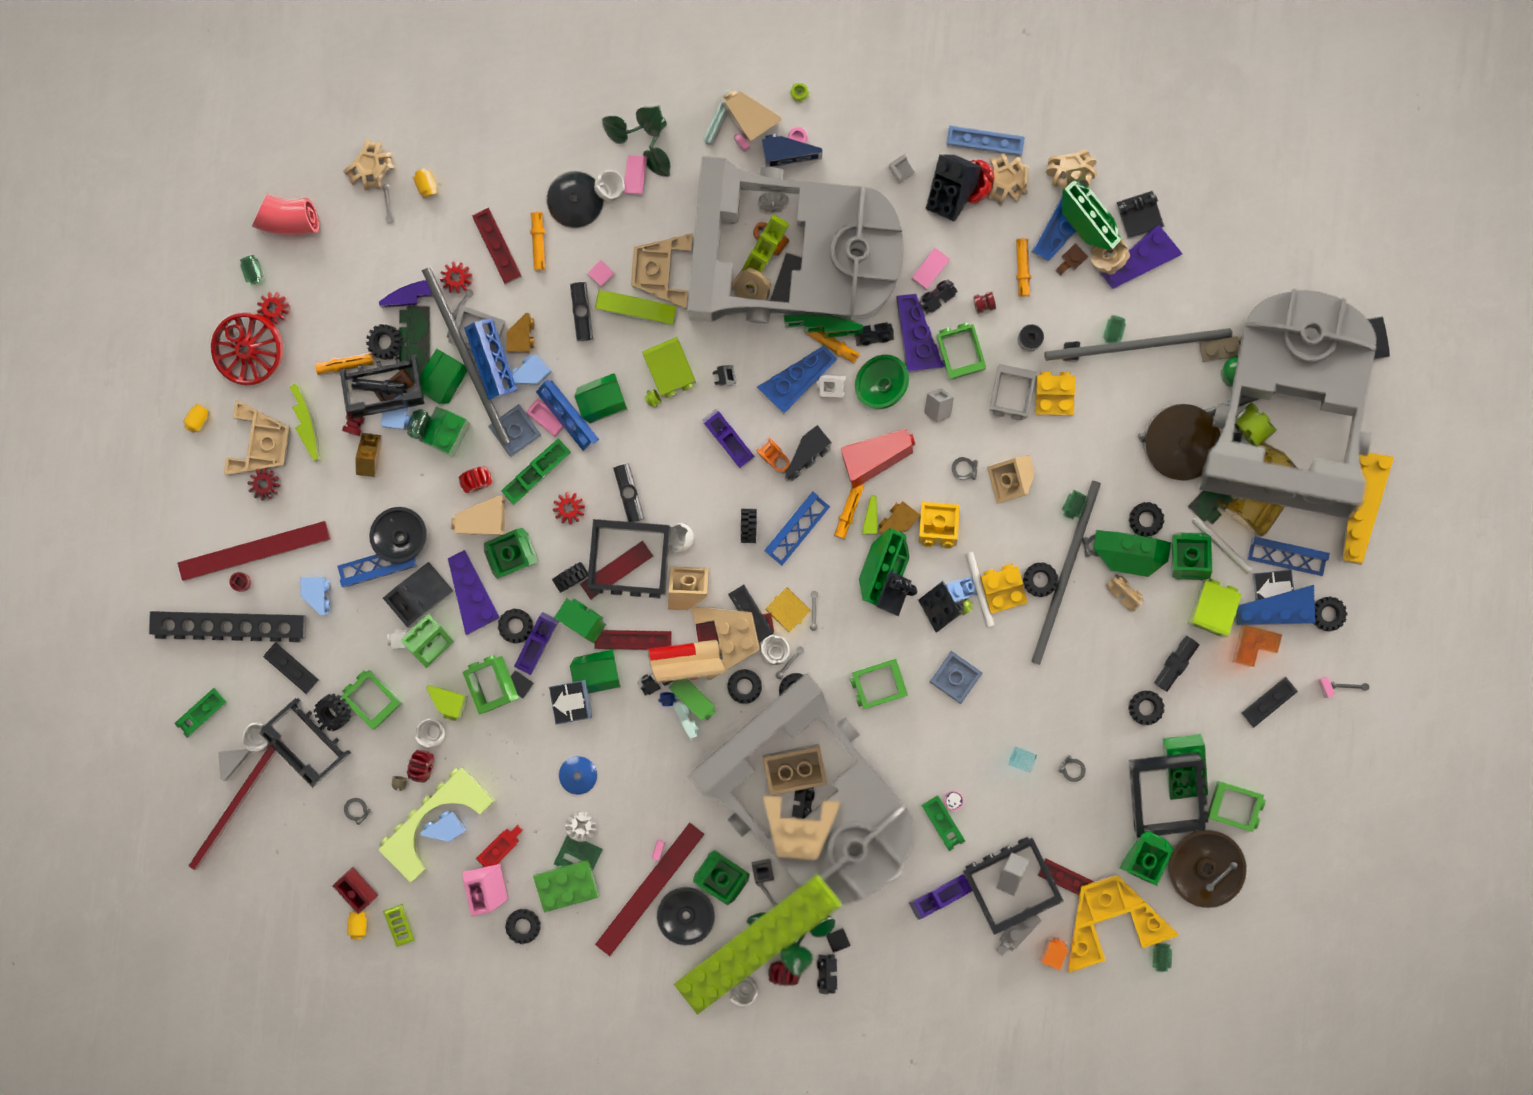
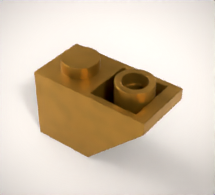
M525 313L506 332L508 354L531 353V348H534V337H531V329H534V318H531L530 313Z
M362 433L355 457L356 475L375 477L379 460L381 435Z
M902 501L900 504L896 502L890 510L892 515L888 519L884 517L878 525L881 528L878 532L883 534L889 528L899 532L908 531L920 514Z

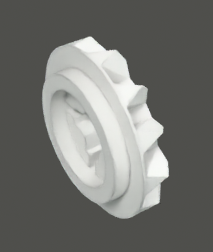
M770 191L759 197L758 204L760 209H765L766 212L773 211L774 213V211L786 209L789 199L784 193Z
M578 811L568 817L565 829L570 838L583 842L592 838L596 831V823L594 817H591L587 812ZM577 821L580 823L586 822L584 826L585 830L581 828L576 829V827L578 826Z

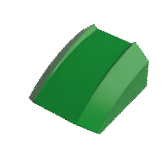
M436 349L420 375L423 395L439 404L449 403L468 372L466 366Z
M615 373L578 387L574 395L581 417L589 423L628 410Z
M523 528L515 529L484 543L485 556L492 574L497 579L537 564V555L531 544L529 534Z
M1189 532L1173 534L1172 577L1177 580L1203 581L1209 579L1212 574L1211 536L1204 533Z
M614 649L574 657L570 664L572 681L585 680L588 694L621 687Z
M1147 831L1134 843L1119 869L1158 886L1173 853V848L1166 839Z
M713 850L694 874L693 882L728 906L736 900L743 890L750 874L718 851Z

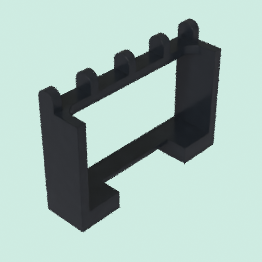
M412 354L411 360L406 362H400V358L396 357V364L382 366L381 361H377L376 368L363 370L362 365H358V371L346 373L345 368L339 370L345 409L349 419L425 404L417 355ZM413 367L417 391L403 393L402 398L365 405L364 401L351 404L347 380Z
M295 698L265 724L259 734L314 788L343 762L351 752L349 750L342 752L336 746L339 739L335 738L331 741L322 732L325 728L321 726L318 728L309 718L312 712L309 710L305 714L298 707L300 699ZM290 710H293L339 757L320 775L309 764L306 766L280 740L281 735L272 727Z

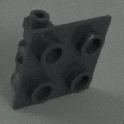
M1153 191L1116 202L1128 238L1150 232L1157 225H1160L1161 228L1165 227L1157 205L1158 199Z
M889 571L876 607L899 617L906 595H916L918 592L917 587L911 584V580Z
M944 581L940 582L918 600L936 633L961 615L965 607L962 601H954Z

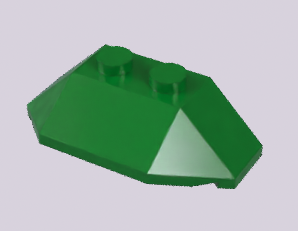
M1073 180L1062 190V214L1086 244L1112 250L1122 239L1118 234L1115 219L1094 192L1085 185L1079 184L1076 180Z
M889 528L872 543L859 577L863 601L877 606L889 571L903 576L910 558L906 534Z
M1096 530L1093 550L1099 555L1110 571L1149 577L1169 561L1171 542L1121 532Z

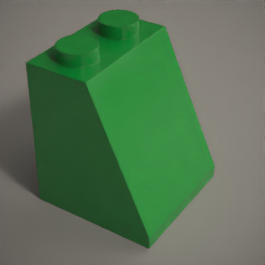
M435 407L419 441L454 458L470 423L448 410Z

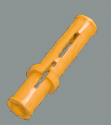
M531 212L532 230H530V234H532L533 270H546L543 212Z
M1020 238V240L1016 239L1018 297H1026V295L1029 297L1031 296V274H1029L1028 239Z
M823 331L805 333L836 352L837 356L841 355L853 364H855L856 359L860 356V353L846 346L845 342L841 343L835 338H824Z
M372 352L341 359L332 358L331 361L315 363L317 375L329 372L339 373V370L342 368H356L358 365H374Z
M861 484L853 489L851 487L842 515L838 517L839 523L834 536L841 539L846 538L849 526L853 524L854 520L852 518L865 485Z

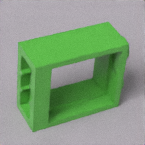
M963 323L957 325L958 329L954 330L945 328L939 331L940 334L936 335L948 380L986 370V364L974 324ZM969 332L978 363L951 370L943 340Z
M429 614L400 640L425 668L454 642Z
M494 655L484 658V663H472L468 665L469 669L462 672L479 715L519 699L503 656L497 658ZM492 665L504 696L487 703L475 672Z
M896 659L853 672V677H850L852 688H857L859 694L855 696L858 706H862L863 709L908 696ZM890 666L898 694L867 703L858 676Z
M363 670L356 677L358 681L353 685L350 683L342 690L344 694L341 698H344L345 702L349 704L359 717L372 730H375L403 703L371 670L367 672ZM368 678L391 700L372 720L349 697Z
M687 678L675 680L670 685L669 689L700 720L704 718L708 720L715 713L713 709L716 706Z
M1217 781L1208 809V819L1253 832L1254 829L1258 828L1260 822L1258 814L1260 810H1263L1266 800L1263 799L1264 795ZM1225 789L1256 798L1248 825L1218 816Z

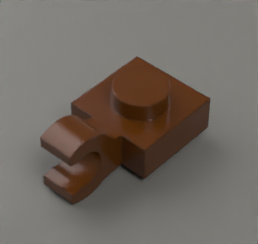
M1075 243L1061 256L1064 262L1055 271L1060 276L1069 267L1075 271L1089 256Z

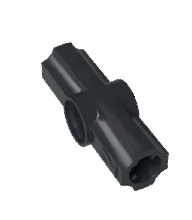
M587 283L570 284L576 339L577 341L593 340ZM578 308H586L587 313L584 316H578L576 314Z
M629 463L614 467L613 470L628 522H637L645 519ZM625 489H633L634 496L632 498H625Z
M1186 635L1175 652L1173 651L1167 658L1164 668L1153 683L1168 692L1177 677L1181 676L1185 671L1190 658L1200 644Z

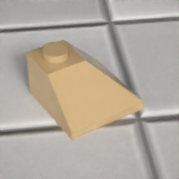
M1030 455L1013 458L987 467L997 504L1028 495L1035 474Z
M670 566L668 609L688 610L707 597L709 568Z

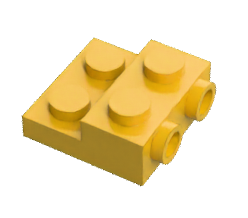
M1040 372V375L1036 376L1035 415H1074L1075 376H1071V372H1059V376H1053L1052 372Z
M921 502L918 543H922L925 547L939 544L946 549L957 546L960 505Z
M1012 563L1002 566V571L995 572L994 569L983 572L984 576L980 578L991 614L1028 603L1018 566L1014 567Z

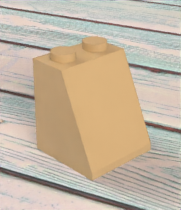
M731 90L724 94V99L720 101L740 133L748 141H752L782 120L779 115L741 91Z
M496 496L456 513L455 518L451 520V529L455 530L454 533L503 535L505 497Z

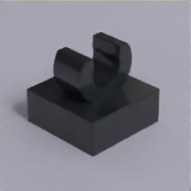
M733 365L718 366L717 370L712 372L713 375L719 376V381L714 382L715 385L730 386L737 384Z

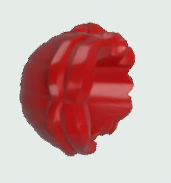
M972 160L971 162L982 166L978 184L967 202L978 204L991 192L995 177L989 163L983 160Z

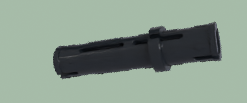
M355 378L352 379V382H356V384H351L353 390L383 392L385 395H390L391 393L402 395L407 393L403 389H408L406 383H396L391 380L377 381Z

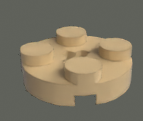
M1123 239L1112 250L1093 246L1091 250V261L1094 267L1107 274H1114L1130 258L1128 247ZM1108 252H1114L1111 257H1107L1106 255Z
M747 268L741 271L733 280L734 296L766 301L770 295L771 282L761 272L753 268ZM748 284L752 285L755 290L749 291Z

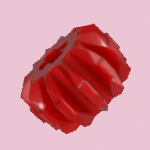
M452 262V268L446 264L445 268L448 271L440 272L443 276H446L440 278V282H446L443 288H449V293L451 294L454 292V289H456L457 294H460V288L467 291L465 284H472L470 280H467L472 278V274L467 273L470 270L469 267L463 268L462 262L458 264V267H456L455 262ZM454 274H456L457 276L461 275L459 276L460 280L458 282L456 280H451L454 279L452 277Z
M268 292L267 299L261 296V299L264 301L263 303L257 302V305L262 307L257 310V313L262 314V316L270 321L274 320L275 324H279L278 318L283 321L285 320V317L282 315L283 313L289 314V311L284 308L290 305L289 303H284L286 298L284 296L280 297L278 292L274 294V297L271 292ZM272 304L277 307L274 309L275 312L269 310L272 308Z
M485 466L467 470L458 477L459 484L465 493L479 491L492 483V476Z
M566 492V499L559 495L558 497L561 502H553L559 508H553L552 510L553 512H560L555 516L556 519L563 516L561 523L564 524L568 518L569 525H572V518L576 522L580 521L576 516L577 514L584 516V513L579 511V509H584L585 505H578L583 499L578 498L575 501L576 493H573L570 498L569 492ZM570 503L573 504L571 506L574 508L573 512L565 513L566 509H564V506H569Z

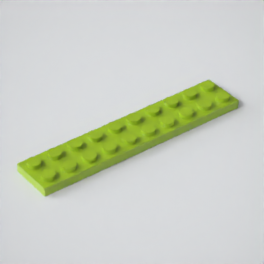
M817 874L674 983V986L698 1015L779 954L782 948L788 947L837 910L842 904Z

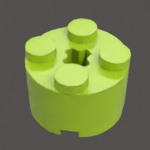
M1251 402L1236 415L1234 427L1244 435L1247 442L1252 446L1259 447L1277 429L1269 422L1271 421L1264 412L1260 414L1258 412L1259 409Z

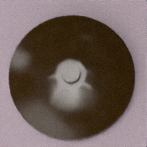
M1175 404L1158 412L1150 421L1144 438L1146 456L1155 470L1170 479L1179 481L1192 480L1202 476L1203 467L1208 455L1221 436L1219 428L1213 427L1214 418L1202 408L1191 404Z
M1202 830L1188 834L1177 843L1169 859L1168 871L1171 884L1181 898L1198 907L1213 908L1224 905L1236 897L1244 885L1247 866L1241 848L1232 838L1218 831ZM1231 862L1237 864V868L1232 869L1214 886L1213 891L1206 890V885L1211 884L1228 869Z

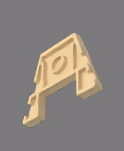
M689 233L659 242L635 246L631 286L682 308H687L688 290L668 289L671 251L691 252L693 234Z
M235 401L233 418L252 421L246 460L226 457L224 475L284 466L290 427L239 401Z
M698 606L691 607L695 624L714 620L719 643L722 647L723 659H721L725 671L760 650L752 612ZM720 674L707 676L708 680H712Z
M764 796L777 856L817 860L840 802L822 801L821 821L780 818L782 797Z

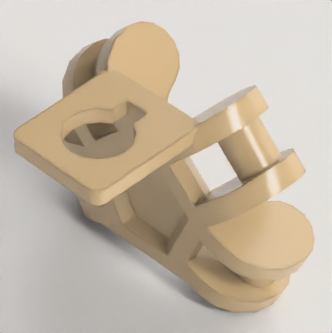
M366 139L362 151L354 162L343 171L345 175L349 176L351 185L362 179L365 191L371 187L378 189L380 188V180L388 170L394 169V164L391 163L392 153L380 154L381 142L376 144ZM379 159L383 160V165H380ZM356 168H357L358 171H359L358 174H356L355 171H354ZM373 175L374 179L367 180L366 176Z
M1087 150L1062 156H1052L1048 160L1049 166L1046 169V174L1054 177L1052 185L1060 186L1062 190L1073 180L1089 187L1091 179H1095L1097 176V172L1093 168L1097 162L1093 157H1090V153ZM1063 173L1066 174L1065 180L1061 179Z
M1001 154L996 159L994 157L990 158L995 180L993 181V189L988 199L992 200L993 198L1002 205L1008 193L1017 203L1021 195L1028 193L1026 189L1028 166H1024L1020 162L1021 159L1019 157L1010 164L1005 154ZM1017 185L1018 189L1014 192L1012 188ZM997 187L1004 190L1003 195L996 192Z

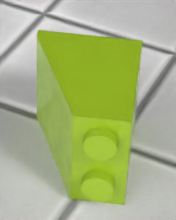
M678 337L642 351L661 398L665 396L668 399L675 396L678 390L683 389V391H687L694 387L693 384L696 383V380Z
M1210 578L1209 581H1203L1187 624L1222 638L1228 637L1242 594L1238 593V589L1227 585V588L1220 586V582Z

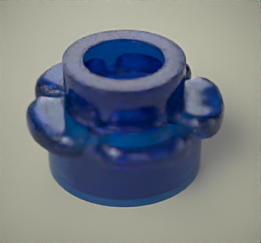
M673 692L660 693V699H658L662 706H673V703L677 701Z

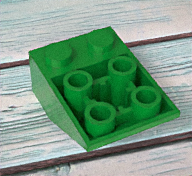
M1201 734L1164 738V756L1198 752L1200 758L1204 759L1205 770H1202V776H1205L1206 788H1203V794L1208 795L1205 743ZM1194 766L1166 769L1170 800L1196 797Z

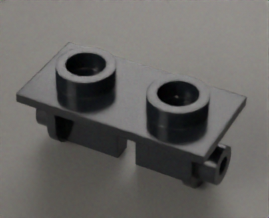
M943 280L937 284V288L933 291L926 292L921 296L919 302L924 307L923 310L926 314H932L942 306L939 302L940 298L946 303L956 296L955 293L958 290L953 286V282Z
M892 323L874 324L875 331L871 330V325L863 326V334L855 335L856 346H868L873 343H886L894 340Z
M653 673L645 674L637 681L645 696L661 689L658 682L655 681ZM674 680L663 681L662 684L666 686Z
M814 787L795 791L794 801H799L800 805H793L792 817L795 816L797 819L803 820L812 812L811 805L815 797Z
M818 954L817 969L819 970V978L817 980V988L819 993L835 994V990H837V976H830V972H837V958H835V954Z

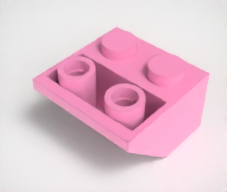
M500 864L462 872L471 916L489 913L508 900Z

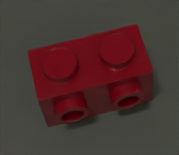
M354 867L349 869L332 885L357 914L363 911L378 896Z

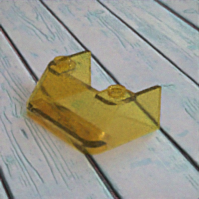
M1263 441L1259 442V445L1266 451L1263 454V462L1298 469L1283 451ZM1234 499L1228 505L1220 500L1217 503L1230 517L1259 536H1264L1268 533L1285 508V506L1244 499L1243 501Z

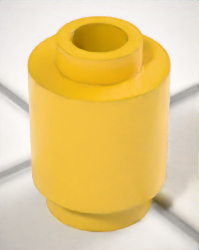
M425 168L416 171L415 176L412 178L419 195L421 194L423 198L436 194L437 186L431 171H426Z
M196 403L194 407H191L183 420V423H185L184 428L192 433L195 430L199 432L208 418L209 411Z
M349 912V917H347V935H351V939H362V936H366L367 917H365V912H360L359 914Z

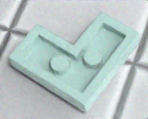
M680 702L674 704L673 707L689 738L693 739L698 736L697 731H699V728L694 720H689L687 715L690 712L685 704L681 705Z

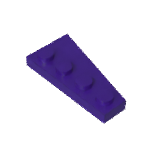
M1157 225L1129 249L1130 258L1122 268L1114 274L1102 272L1100 275L1111 289H1114L1183 253L1161 226Z
M917 294L896 296L905 365L908 372L944 368L945 365L938 353L939 350L931 335L930 327L925 320Z
M463 550L448 558L465 635L467 636L499 619L500 616L467 552Z

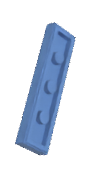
M949 126L946 145L1022 157L1025 137Z

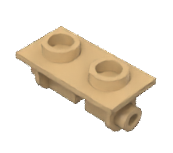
M1116 574L1106 584L1107 590L1116 598L1123 594L1124 597L1120 602L1129 611L1132 610L1134 612L1144 602L1143 596L1138 590H1133L1123 576Z

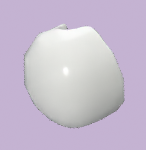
M606 170L595 180V192L603 200L612 201L618 198L624 191V180L616 171Z
M683 523L671 526L670 551L682 553L689 550L694 542V535L690 527Z
M770 635L761 644V655L769 664L780 665L787 660L790 654L789 644L783 637Z
M426 719L416 727L415 740L422 747H437L444 740L445 729L438 720Z
M252 723L246 726L242 732V743L248 751L260 752L269 746V743L259 734L264 726L262 723Z
M750 977L744 979L729 991L730 1001L737 1007H747L753 1004L758 996L756 982Z

